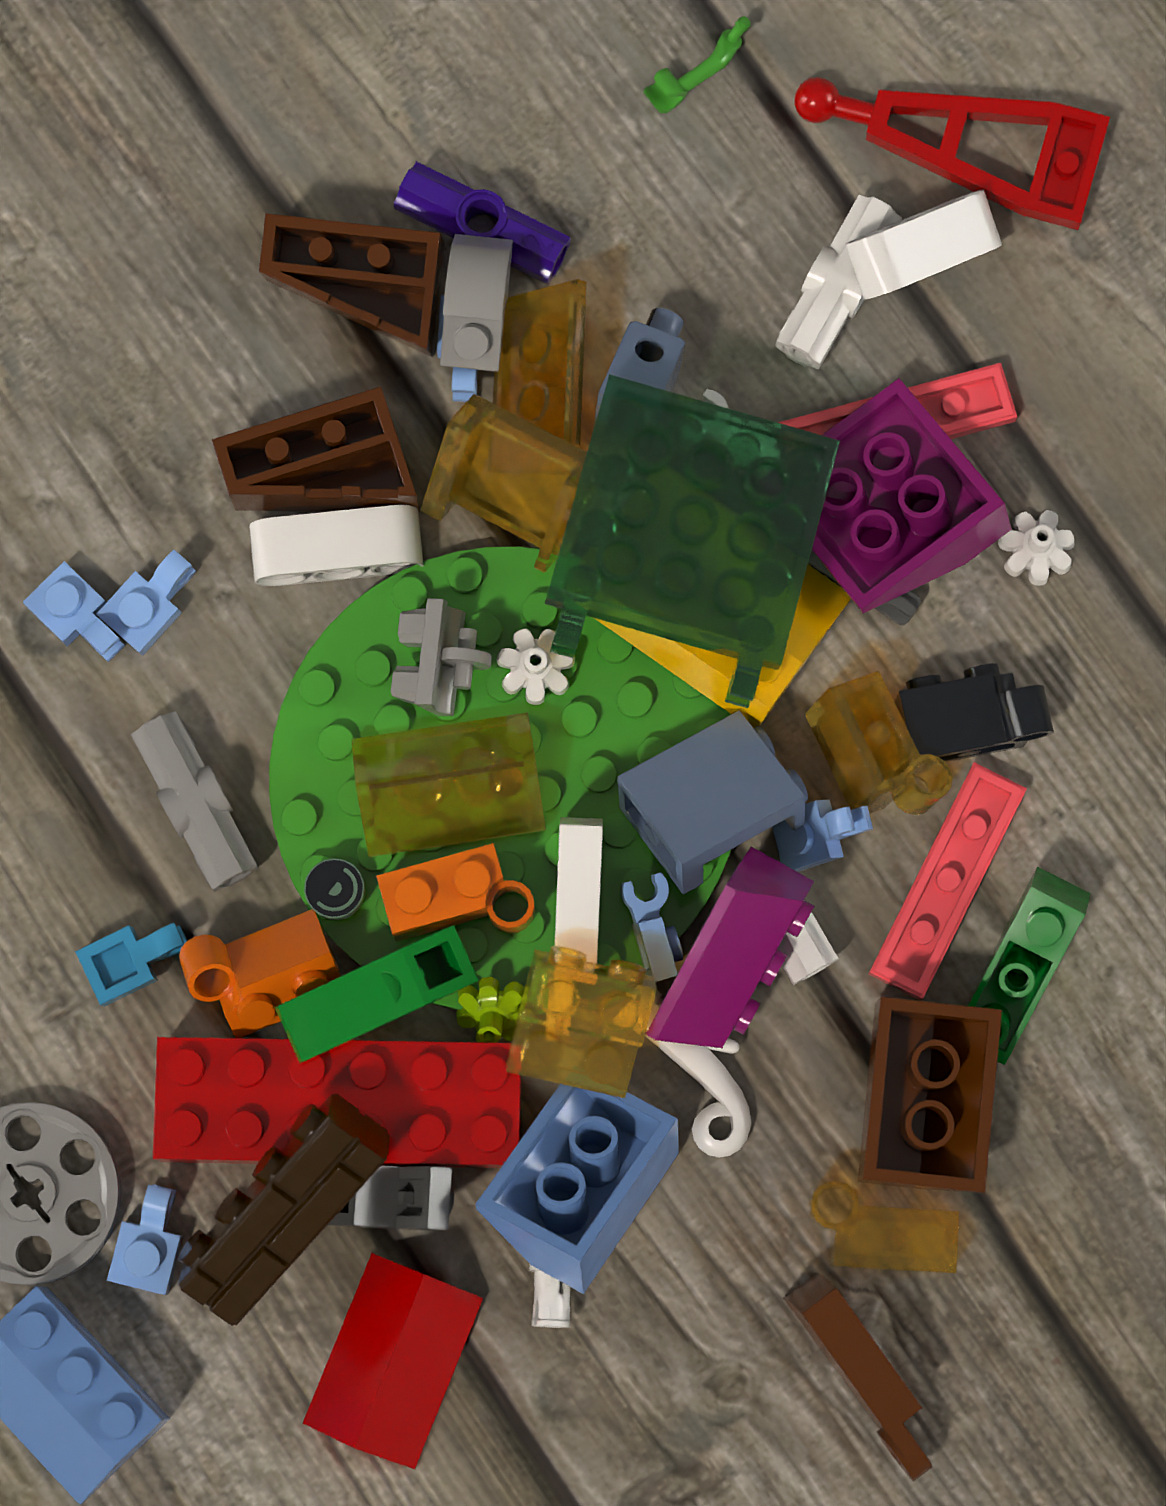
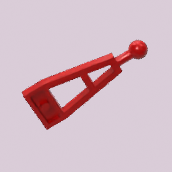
M812 77L802 82L794 96V105L797 113L801 118L810 123H823L832 117H837L867 125V141L972 192L984 190L987 199L1022 216L1074 230H1079L1110 120V116L1056 102L879 90L875 103L839 94L835 85L822 77ZM901 114L948 118L940 148L932 147L888 126L890 115ZM966 120L1048 126L1029 192L956 158Z

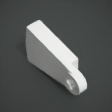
M560 817L554 974H548L546 1035H570L572 977L596 978L603 819Z

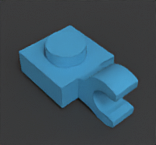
M175 923L169 924L140 940L134 928L128 925L75 952L99 1004L105 1007L158 981L151 964L180 953L187 939L181 926H176Z

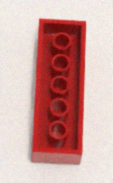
M157 1037L153 1159L159 1162L258 1164L262 1156L271 1147L275 1146L282 1150L294 1137L290 1134V1130L298 1116L308 1105L313 1104L320 1108L331 1094L337 1093L355 1106L361 1115L366 1114L388 1131L390 1135L388 1158L381 1166L501 1168L521 1140L522 1045L521 1043L350 1040L299 1063L289 1039Z

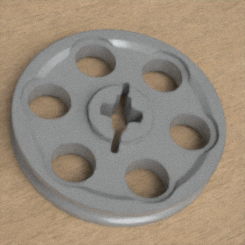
M44 1103L11 1104L0 1107V1281L19 1285L51 1283L72 1275L93 1260L108 1241L114 1230L120 1210V1174L116 1160L105 1140L89 1123L79 1116L57 1106ZM21 1117H32L39 1124L41 1130L37 1145L27 1151L14 1149L8 1140L10 1125ZM83 1140L93 1147L95 1162L88 1172L82 1175H73L65 1169L62 1163V1155L64 1149L70 1143ZM10 1165L14 1167L19 1177L25 1178L28 1182L35 1184L42 1181L45 1188L39 1192L38 1196L42 1202L40 1206L50 1218L49 1223H47L42 1213L31 1205L23 1204L19 1207L17 1206L15 1199L19 1197L21 1190L17 1185L19 1181L9 1169ZM89 1200L95 1203L100 1210V1225L89 1235H77L68 1225L67 1217L69 1210L77 1202ZM34 1236L42 1237L50 1244L52 1251L51 1260L44 1269L30 1272L19 1261V1248L28 1238Z

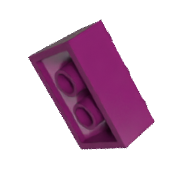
M750 847L722 891L645 1035L656 1041L723 1048L732 1030L744 1035L761 1004L751 998L759 981L771 986L787 957V954L778 950L786 932L798 937L815 907L805 901L815 881L761 851Z

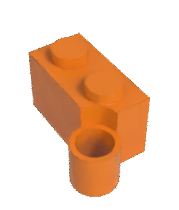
M494 843L376 876L391 932L396 942L489 916L492 924L500 931L518 933L529 926L535 914L534 897L530 889L521 882L514 880L504 881ZM507 892L521 894L528 903L526 914L514 922L501 920L494 912L496 900Z
M312 909L227 944H224L220 938L213 935L195 936L182 946L179 953L180 964L190 994L195 999L204 1002L220 1000L224 1015L235 1038H242L281 1022L275 1007L341 977L333 951L318 916Z

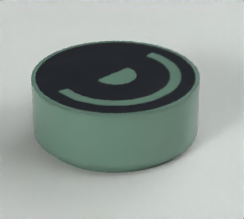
M332 858L319 862L310 870L305 880L304 893L309 906L317 915L328 920H343L355 914L361 907L365 898V883L360 872L353 864L342 859Z

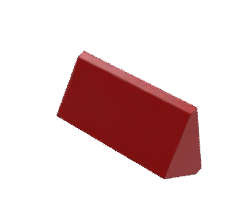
M371 1253L302 1424L354 1449L415 1469L484 1298Z

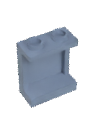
M740 710L617 776L619 808L682 894L703 884V865L783 820L788 823L792 830L805 825V801L808 800V792L802 779L793 769L785 770L775 757V749L767 733L760 726L753 728Z

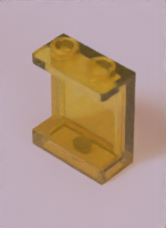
M473 394L448 422L420 511L441 521L453 506L457 504L539 547L540 551L534 568L545 573L558 556L566 560L579 540L582 529L576 526L575 522L578 515L582 516L586 512L595 496L598 485L590 480L598 458L492 402Z

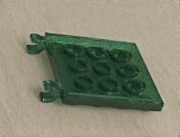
M609 374L544 603L562 609L550 652L573 658L579 643L585 617L589 616L736 658L725 702L748 708L750 701L754 699L762 666L778 670L782 664L840 441Z

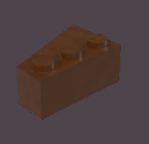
M265 213L259 272L268 282L432 357L445 245L441 233Z
M381 386L212 439L225 484L236 511H339L389 505H410L417 507L418 512H420L417 495Z

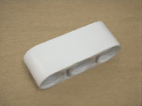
M984 190L952 199L845 243L864 299L874 298L895 291L1002 246Z
M389 505L271 517L256 520L249 525L254 583L257 585L284 586L394 575L416 564H419L420 567L424 566L418 508L415 506Z

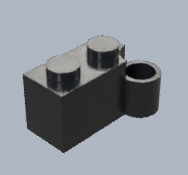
M997 663L966 669L963 671V679L942 683L940 675H928L907 681V690L898 692L894 704L909 770L1021 748L1028 741L1053 734L1054 730L1044 686L1032 685L1016 688L1013 673L1000 674Z

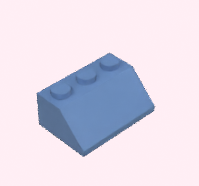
M574 1064L476 1202V1210L533 1267L584 1294L679 1154L678 1119Z
M36 1286L0 1320V1419L77 1503L82 1505L170 1418L48 1287Z

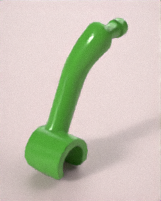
M745 16L739 17L732 30L727 29L723 31L711 55L678 79L675 78L668 68L657 71L654 76L655 83L643 90L653 106L660 113H668L685 99L690 90L725 68L742 45L741 36L749 29L750 20Z

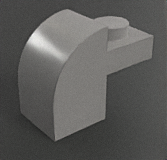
M455 234L451 245L446 277L440 366L499 371L513 240Z

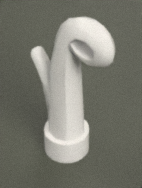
M642 975L609 1009L628 1028L633 1026L659 1047L718 1101L701 1110L694 1119L692 1127L693 1139L699 1149L709 1156L719 1158L731 1156L740 1150L747 1141L752 1124L750 1109L742 1090L711 1050L733 1054L739 1051L740 1045L735 1040L729 1038L723 1048L656 1041L645 1035L664 1000L661 998L662 994ZM720 1116L730 1117L731 1131L728 1136L722 1140H715L709 1134L708 1126L711 1120Z

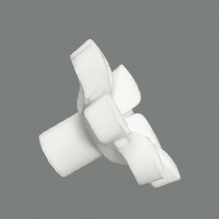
M1044 511L1038 521H1035L1027 512L1016 515L1012 519V525L1016 531L1011 530L998 540L999 548L1004 551L1013 552L1004 564L1006 572L1010 576L1016 577L1025 569H1028L1029 581L1033 585H1045L1048 581L1050 568L1062 575L1071 568V558L1064 551L1074 547V535L1069 530L1056 529L1058 515L1053 511Z
M520 629L513 635L516 649L503 648L498 652L497 664L500 667L510 669V673L501 682L503 689L508 694H516L522 688H525L526 701L532 705H540L545 700V689L549 688L556 695H562L568 690L570 683L561 673V670L573 667L575 656L569 649H556L560 636L554 630L545 629L540 634L539 639H534L530 630ZM532 659H539L541 661L537 666L532 665L530 662Z

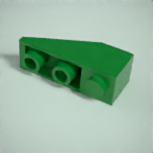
M1039 867L1035 869L967 1004V1006L1002 1010L997 1062L1003 1065L1009 1059L1086 915L1091 894Z
M454 925L291 999L275 1007V1010L299 1063H302L456 993L479 981L457 931Z

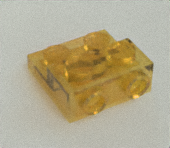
M552 946L550 953L534 950L506 1061V1072L625 1098L638 1047H642L657 990L654 978L646 975V968L628 961L611 960L608 967L587 962L586 954L568 947Z

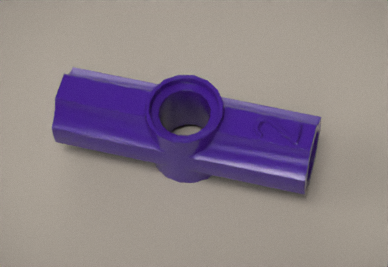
M417 161L406 173L394 201L395 210L453 239L455 234L513 240L511 267L549 285L559 271L571 243V237L506 206L502 198L496 193L485 189L474 190ZM479 214L491 215L497 220V224L492 230L483 233L473 231L467 226V223L472 217Z

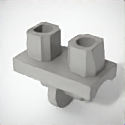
M427 598L426 608L402 611L400 613L398 626L400 643L407 647H421L419 667H396L392 676L391 694L401 701L416 704L437 716L454 717L457 689H471L473 670L489 669L492 656L487 652L475 649L477 630L464 628L466 612L447 606L448 601L444 599Z

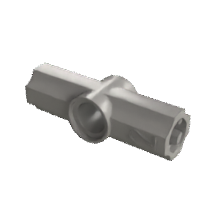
M174 711L169 714L160 715L146 722L133 732L131 736L160 789L156 792L179 837H185L194 854L193 857L212 890L216 892L230 887L258 870L259 867L230 814L234 810L210 765H204L196 750L194 741L177 712Z

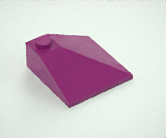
M900 378L758 482L763 491L863 614L965 565L1012 530L1003 500Z

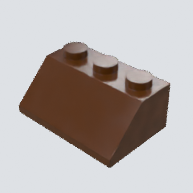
M880 997L876 1001L858 1182L915 1189L985 1193L1002 1010Z

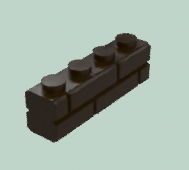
M337 1093L331 1094L320 1108L310 1104L301 1112L290 1130V1134L294 1137L282 1150L273 1146L262 1156L252 1174L256 1180L244 1193L238 1188L232 1190L216 1212L215 1219L218 1220L216 1225L208 1234L197 1230L189 1238L179 1254L178 1260L183 1263L178 1282L181 1291L202 1306L205 1304L209 1306L212 1313L231 1326L239 1324L388 1158L390 1143L388 1131L366 1114L361 1115L355 1106Z

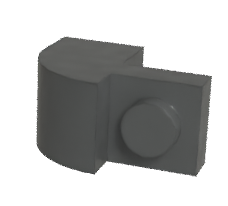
M380 1166L328 1225L399 1230H448L449 1214L454 1205V1191L451 1186L452 1168Z

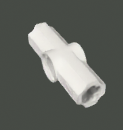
M858 195L830 247L825 245L817 256L802 286L801 292H803V295L779 333L775 347L780 349L787 358L804 367L809 366L819 370L847 318H853L864 301L845 243L902 220V217L890 205L875 197Z

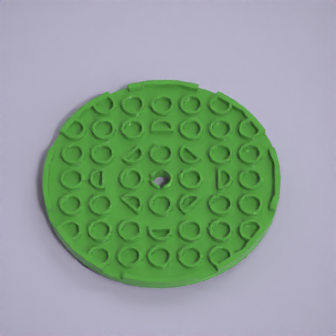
M517 546L484 547L456 551L423 561L424 566L420 567L419 564L401 570L373 586L352 602L324 630L308 651L295 673L281 705L273 735L269 764V798L273 827L282 859L292 883L308 910L312 908L306 900L304 884L308 873L316 864L327 859L337 858L350 862L360 872L365 883V898L359 910L343 920H328L319 915L317 916L326 934L361 967L441 931L437 930L396 942L391 932L377 875L494 843L504 881L514 880L521 882L530 889L535 904L533 920L526 929L518 933L500 931L492 924L489 916L458 924L454 927L479 981L484 977L496 978L500 986L499 991H503L510 982H518L526 990L520 1004L531 1006L534 1009V1014L546 1012L548 974H554L560 817L603 819L596 978L572 977L571 1006L584 1003L610 992L644 971L632 927L633 919L629 908L624 904L621 897V883L631 881L635 896L641 901H648L655 892L651 875L662 873L667 880L669 894L659 911V916L662 917L665 927H675L679 938L687 932L702 912L717 886L731 850L704 864L703 884L682 894L619 808L617 776L731 714L563 597L571 574L582 558L551 550ZM427 598L444 599L448 601L447 606L466 612L464 628L477 630L475 649L487 652L492 656L489 669L473 670L471 689H457L454 717L437 716L416 704L401 701L391 694L393 671L397 666L419 667L421 647H407L400 643L398 636L400 613L402 611L426 608ZM523 628L530 630L534 639H539L540 634L545 629L554 630L560 636L556 649H569L575 656L574 666L561 670V673L570 683L568 690L562 695H556L549 688L545 689V700L540 705H532L526 701L525 688L511 695L503 689L501 683L503 678L510 673V669L500 667L497 664L498 652L503 648L516 649L513 635L516 631ZM532 659L530 663L537 666L541 661L539 659ZM500 763L514 765L523 774L522 785L512 794H498L489 785V775ZM507 892L501 895L494 905L496 916L507 922L521 919L528 909L526 899L521 894L515 892ZM477 981V982L471 984V986H473L474 988H476V989L478 990V992H479V981ZM458 992L431 1003L432 1005L456 1011L463 1008L458 1002Z

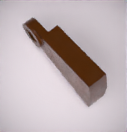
M815 1273L783 1299L880 1428L876 1431L877 1435L903 1471L914 1482L933 1467L903 1424L921 1410L922 1407L837 1287L823 1275Z

